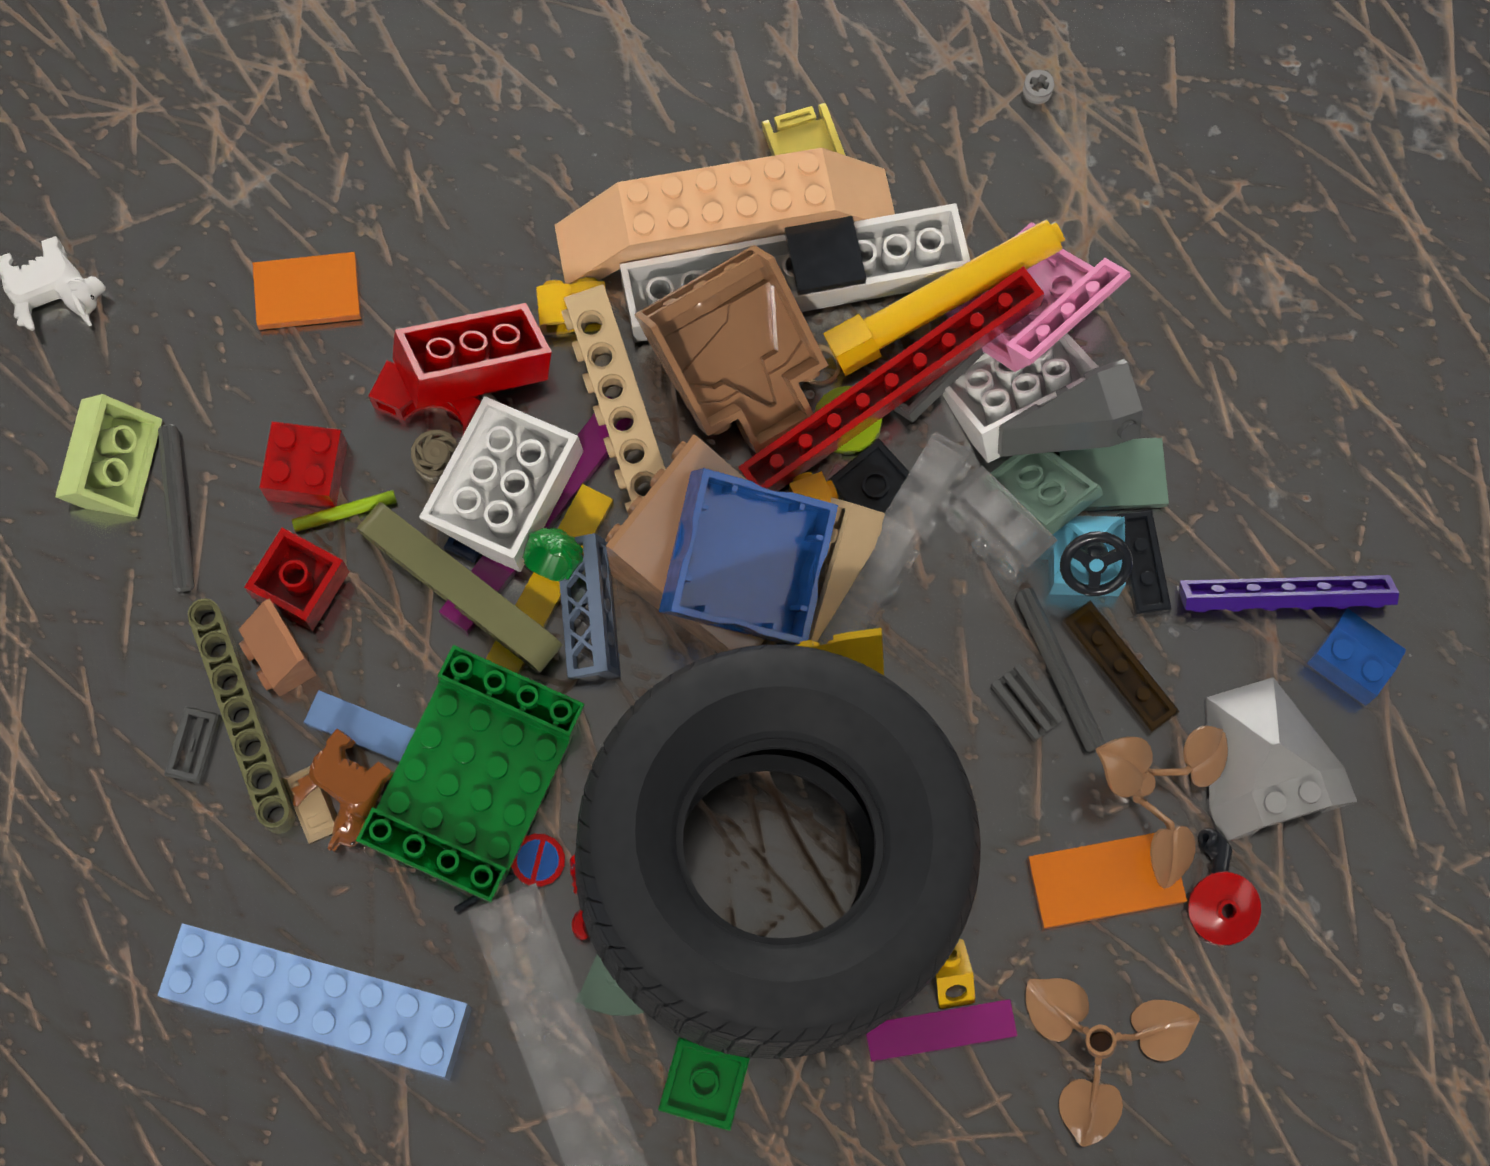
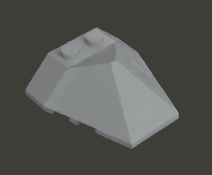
M1274 677L1205 698L1206 725L1223 729L1228 744L1225 768L1220 777L1209 785L1208 811L1214 828L1228 842L1255 834L1258 830L1317 811L1324 813L1357 802L1344 766Z

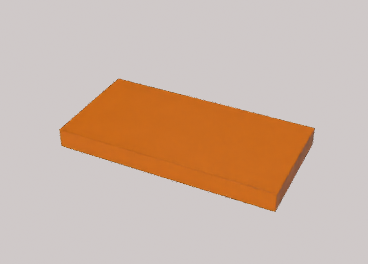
M1155 833L1028 856L1027 858L1043 930L1185 903L1187 898L1182 877L1171 887L1165 889L1157 882L1150 856L1151 842Z

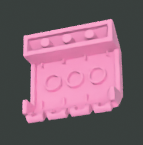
M1032 222L1029 223V224H1028L1023 230H1021L1018 234H1020V233L1024 232L1025 230H1027V229H1029V228L1035 226V224L1032 223ZM1062 249L1060 252L1027 269L1044 292L1042 305L982 347V350L1014 372L1031 365L1131 277L1130 272L1107 258H1104L1093 267ZM981 295L946 313L947 317H952Z

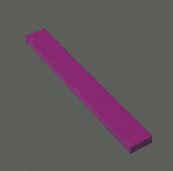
M595 413L577 434L583 448V453L544 528H552L573 501L581 485L587 483L608 456L603 438L609 437L606 424L599 426ZM623 418L617 422L616 429L626 431L634 421L630 418ZM483 555L471 572L500 594L517 573V570ZM447 600L439 610L440 615L469 634L476 624L454 608L455 605L450 600Z

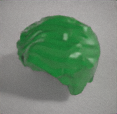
M541 528L528 534L529 538L522 558L526 567L534 573L553 581H563L564 578L569 580L576 568L583 562V549L581 545L576 542L575 537L568 535L564 530Z

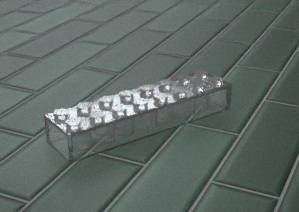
M534 883L493 900L491 903L488 902L467 911L564 1165L649 1166L537 884Z

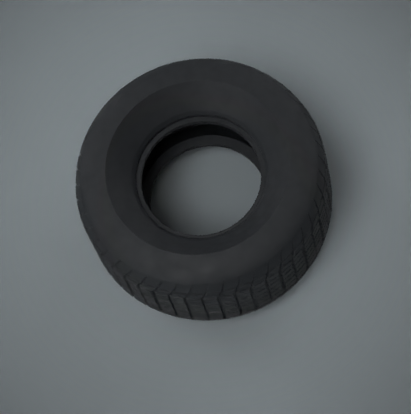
M758 645L723 651L697 660L655 684L653 688H650L635 701L634 706L631 705L603 742L604 747L600 748L592 764V770L589 772L578 814L575 876L580 910L583 911L582 917L590 940L613 980L616 981L623 992L641 1010L671 1032L673 1031L676 1035L700 1046L725 1054L748 1058L783 1059L821 1053L845 1045L867 1034L892 1017L929 984L951 955L970 916L978 886L981 839L976 803L962 763L943 730L910 694L889 678L850 658L816 648L796 645ZM753 772H782L810 781L828 793L848 816L860 847V882L856 897L849 911L837 921L819 931L791 938H770L755 935L733 926L715 913L700 896L690 878L684 857L683 831L684 825L695 806L705 795L721 783Z

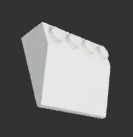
M1066 333L1034 363L1016 372L983 352L984 354L951 386H948L942 395L970 442L989 463L1001 457L998 454L999 426L1034 404L1043 406L1057 397V390L1064 386L1068 389L1073 388L1085 380L1084 374L1099 366Z
M484 396L420 514V520L489 559L521 572L525 565L522 556L529 538L528 534L544 528L583 453L579 437Z

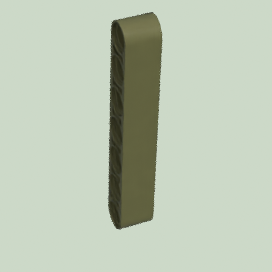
M379 502L356 528L369 542L446 602L450 600L455 605L454 608L536 672L541 673L563 646L545 628L383 503Z
M206 598L198 599L189 607L188 620L259 822L266 829L276 834L285 833L294 825L296 819L295 811L282 779L280 768L229 623L223 611L214 601ZM215 612L214 620L207 625L200 624L201 617L205 613ZM226 644V651L223 655L211 657L212 649L216 645ZM229 676L238 677L234 688L223 690L222 685L226 678ZM242 708L249 709V716L245 721L240 723L234 722L233 718L238 710ZM260 741L261 747L258 753L252 756L245 755L246 746L250 742ZM263 774H272L273 779L269 787L257 789L256 783L258 778ZM275 807H283L284 815L282 819L278 822L270 823L268 821L269 812Z

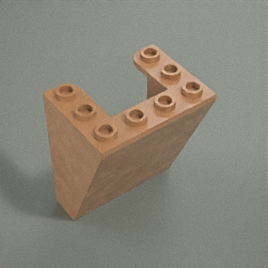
M693 435L687 443L682 441L676 447L671 456V459H673L666 470L661 468L657 471L649 484L652 488L644 498L638 496L633 501L627 512L629 517L622 525L616 524L605 539L611 576L658 610L661 604L691 471L706 468L746 479L696 435ZM665 614L717 653L741 647L765 645L768 641L755 636Z

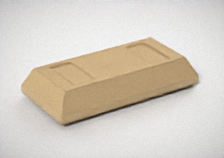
M310 766L282 778L292 804L293 796L295 795L292 792V788L300 785L297 782L298 779L309 773ZM318 787L298 807L294 806L309 844L331 835L337 817L329 794Z

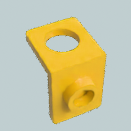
M959 939L951 955L935 975L938 1004L941 1009L975 1003L973 970L964 940ZM954 985L966 987L964 994L958 997H949L946 995V991Z

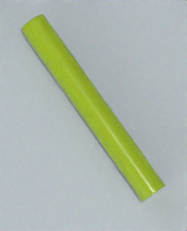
M390 490L291 520L295 532H299L371 511L379 502L386 506L395 504L397 499L394 490Z

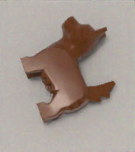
M339 729L333 732L326 742V747L314 757L309 773L298 779L297 782L300 785L292 788V792L295 794L293 796V806L298 807L318 787L329 793L340 803V810L335 819L332 837L327 848L329 851L332 850L334 852L340 845L353 847L358 844L356 839L372 807H376L385 784L391 780L394 774L390 768L379 761L367 770L366 767L361 766L359 763L348 760L345 750L352 748L356 742Z

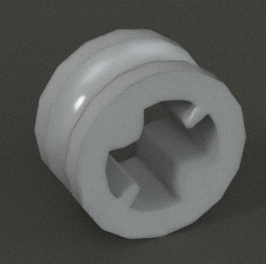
M1034 70L1026 76L1023 86V95L1026 100L1034 104H1043L1050 99L1054 87V79L1051 74L1044 70ZM1038 82L1044 84V87L1039 92L1033 90V87Z

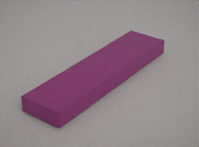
M1007 999L886 1020L874 1030L868 1032L866 1040L870 1062L1014 1038L1018 1035L1011 1000Z

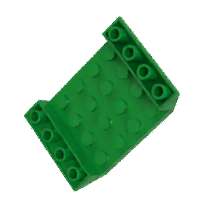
M453 645L437 676L438 685L377 808L372 807L356 842L491 903L506 879L562 762L585 704Z

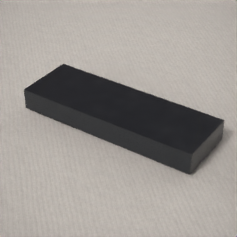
M1152 509L1117 514L1116 517H1125V543L1129 547L1133 559L1128 584L1135 617L1170 613L1172 608Z

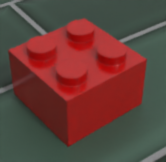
M272 421L259 486L267 501L325 508L337 506L348 444L342 430Z
M282 527L244 588L252 599L260 603L270 598L280 614L313 631L350 571L342 559Z

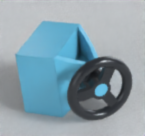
M1076 516L1053 535L1048 536L1049 594L1119 596L1133 565L1131 551L1125 543V517Z

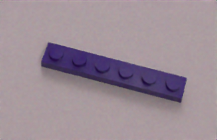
M1390 575L1180 580L1179 595L1185 610H1192L1194 612L1221 609L1238 612L1244 609L1260 608L1268 611H1274L1279 608L1310 610L1314 607L1345 609L1350 606L1381 608L1385 605H1398L1399 591Z

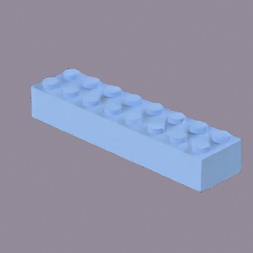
M183 923L157 995L168 1001L447 1080L451 1079L472 1009L471 1006L464 1002Z

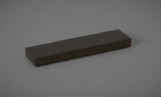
M1091 600L1062 621L1061 624L1149 734H1152L1180 712Z

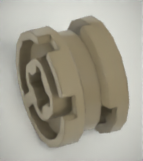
M429 430L415 439L411 448V458L418 475L424 481L437 484L458 446L456 439L450 433L443 430Z

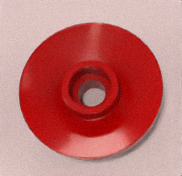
M1216 872L1204 877L1193 888L1188 901V916L1195 931L1205 940L1218 945H1232L1246 939L1257 927L1261 916V900L1255 887L1243 876L1233 872ZM1226 904H1232L1234 908L1233 913L1228 917L1223 916L1222 908Z

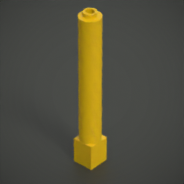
M1046 219L867 318L862 319L860 314H857L824 332L823 335L843 373L847 376L882 357L880 349L985 293L1024 266L1027 270L1062 250L1061 243L1065 241V237L1056 222L1050 224Z

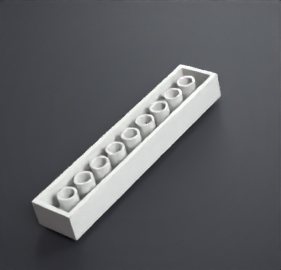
M957 203L855 221L854 226L866 274V284L798 295L785 234L620 264L621 280L634 343L647 340L634 315L635 313L753 245L774 256L801 312L914 292L970 261Z

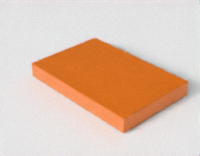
M355 252L252 262L256 323L259 330L361 319Z

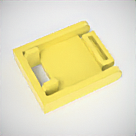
M826 103L818 105L821 117L819 120H816L812 106L774 117L777 130L775 133L769 120L762 121V129L772 156L816 148H825L845 155Z

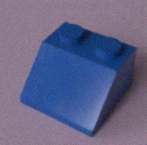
M1347 608L1307 662V665L1366 706L1378 696L1393 675L1406 649Z

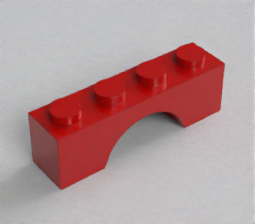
M388 360L368 395L373 408L403 421L415 412L423 409L440 408L454 414L463 424V435L481 403L479 396H473L416 409L395 363Z

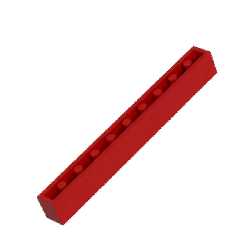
M1021 267L738 466L739 473L747 480L753 481L763 488L778 492L792 482L796 476L812 468L1040 307L1044 292L1025 267Z

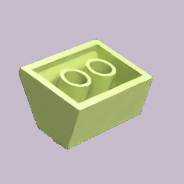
M104 394L81 399L55 497L89 510L137 517L162 419Z

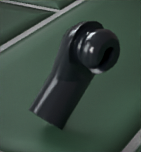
M1204 828L1198 834V842L1212 859L1211 874L1224 871L1230 872L1233 852L1231 845L1216 829Z

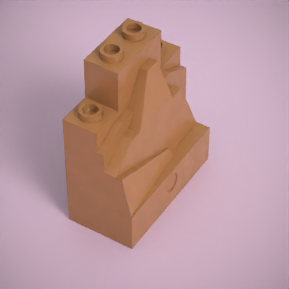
M753 245L634 314L670 381L679 391L698 427L707 436L725 432L730 428L731 423L735 421L746 444L754 452L758 453L814 414L799 383L815 379L820 375V370L827 367L828 364L774 256Z

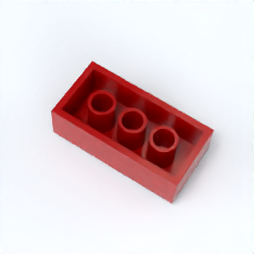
M526 303L396 329L392 359L416 409L546 381L548 379L552 351Z

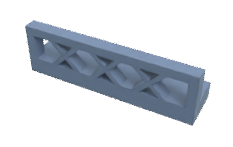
M596 533L575 537V540L583 546V562L576 568L569 580L564 578L563 581H559L567 676L571 680L599 675L607 680L619 678L621 674L612 576L606 550L607 542ZM580 577L586 582L587 591L581 600L577 602L571 597V587ZM583 611L589 616L590 626L581 637L574 631V621ZM586 646L592 651L594 666L578 669L577 656Z

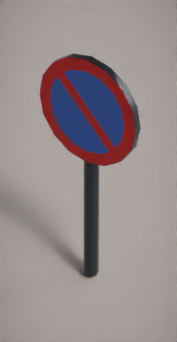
M534 833L526 836L512 865L513 872L507 875L501 887L515 878H518L522 883L530 887H544L552 884L560 877L565 867V854L562 846L555 838L546 834ZM473 895L456 905L454 911L460 912L481 898Z

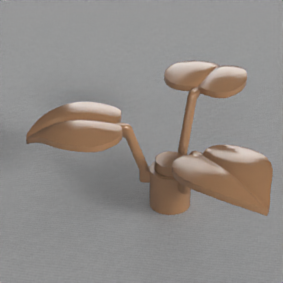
M1201 726L1190 733L1183 750L1184 761L1188 766L1181 769L1149 768L1153 760V753L1148 742L1139 737L1118 738L1096 748L1111 791L1119 797L1133 796L1134 803L1141 804L1166 825L1167 829L1162 828L1155 832L1150 847L1153 871L1157 882L1164 889L1171 887L1189 869L1195 856V839L1189 828L1186 826L1175 827L1174 822L1145 800L1144 796L1153 792L1156 784L1154 776H1179L1191 773L1192 782L1198 787L1209 786L1220 777L1227 761L1228 744L1223 729L1213 726Z
M1062 978L1030 979L1027 982L1026 1005L1035 1029L1043 1037L1056 1042L1067 1040L1072 1034L1073 1029L1086 1035L1087 1050L1095 1057L1093 1083L1086 1079L1074 1080L1063 1089L1059 1099V1110L1063 1122L1082 1147L1091 1146L1103 1140L1111 1133L1120 1120L1123 1109L1120 1091L1110 1084L1099 1085L1102 1060L1110 1057L1115 1052L1117 1042L1140 1039V1048L1147 1057L1159 1062L1171 1061L1179 1057L1186 1050L1200 1021L1199 1015L1183 1004L1168 1000H1150L1139 1005L1131 1015V1023L1137 1033L1115 1034L1111 1028L1105 1025H1096L1090 1029L1079 1024V1022L1087 1017L1089 1012L1088 996L1080 985Z

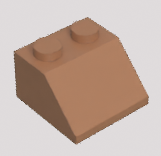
M270 598L262 602L238 629L244 638L239 645L249 661L256 659L261 670L256 672L266 691L273 688L278 696L281 697L317 675L284 618Z

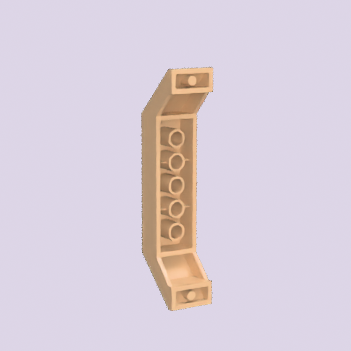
M816 148L617 182L555 224V231L565 284H573L585 277H593L600 281L620 269V264L783 235L786 227L852 216L855 222L894 215L895 212L884 168L825 148Z

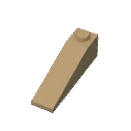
M831 498L830 503L837 504L838 509L828 554L819 574L818 599L808 640L818 642L872 554L882 531L885 513Z

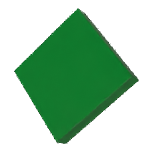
M679 1037L658 1111L730 1131L750 1058L718 1052Z

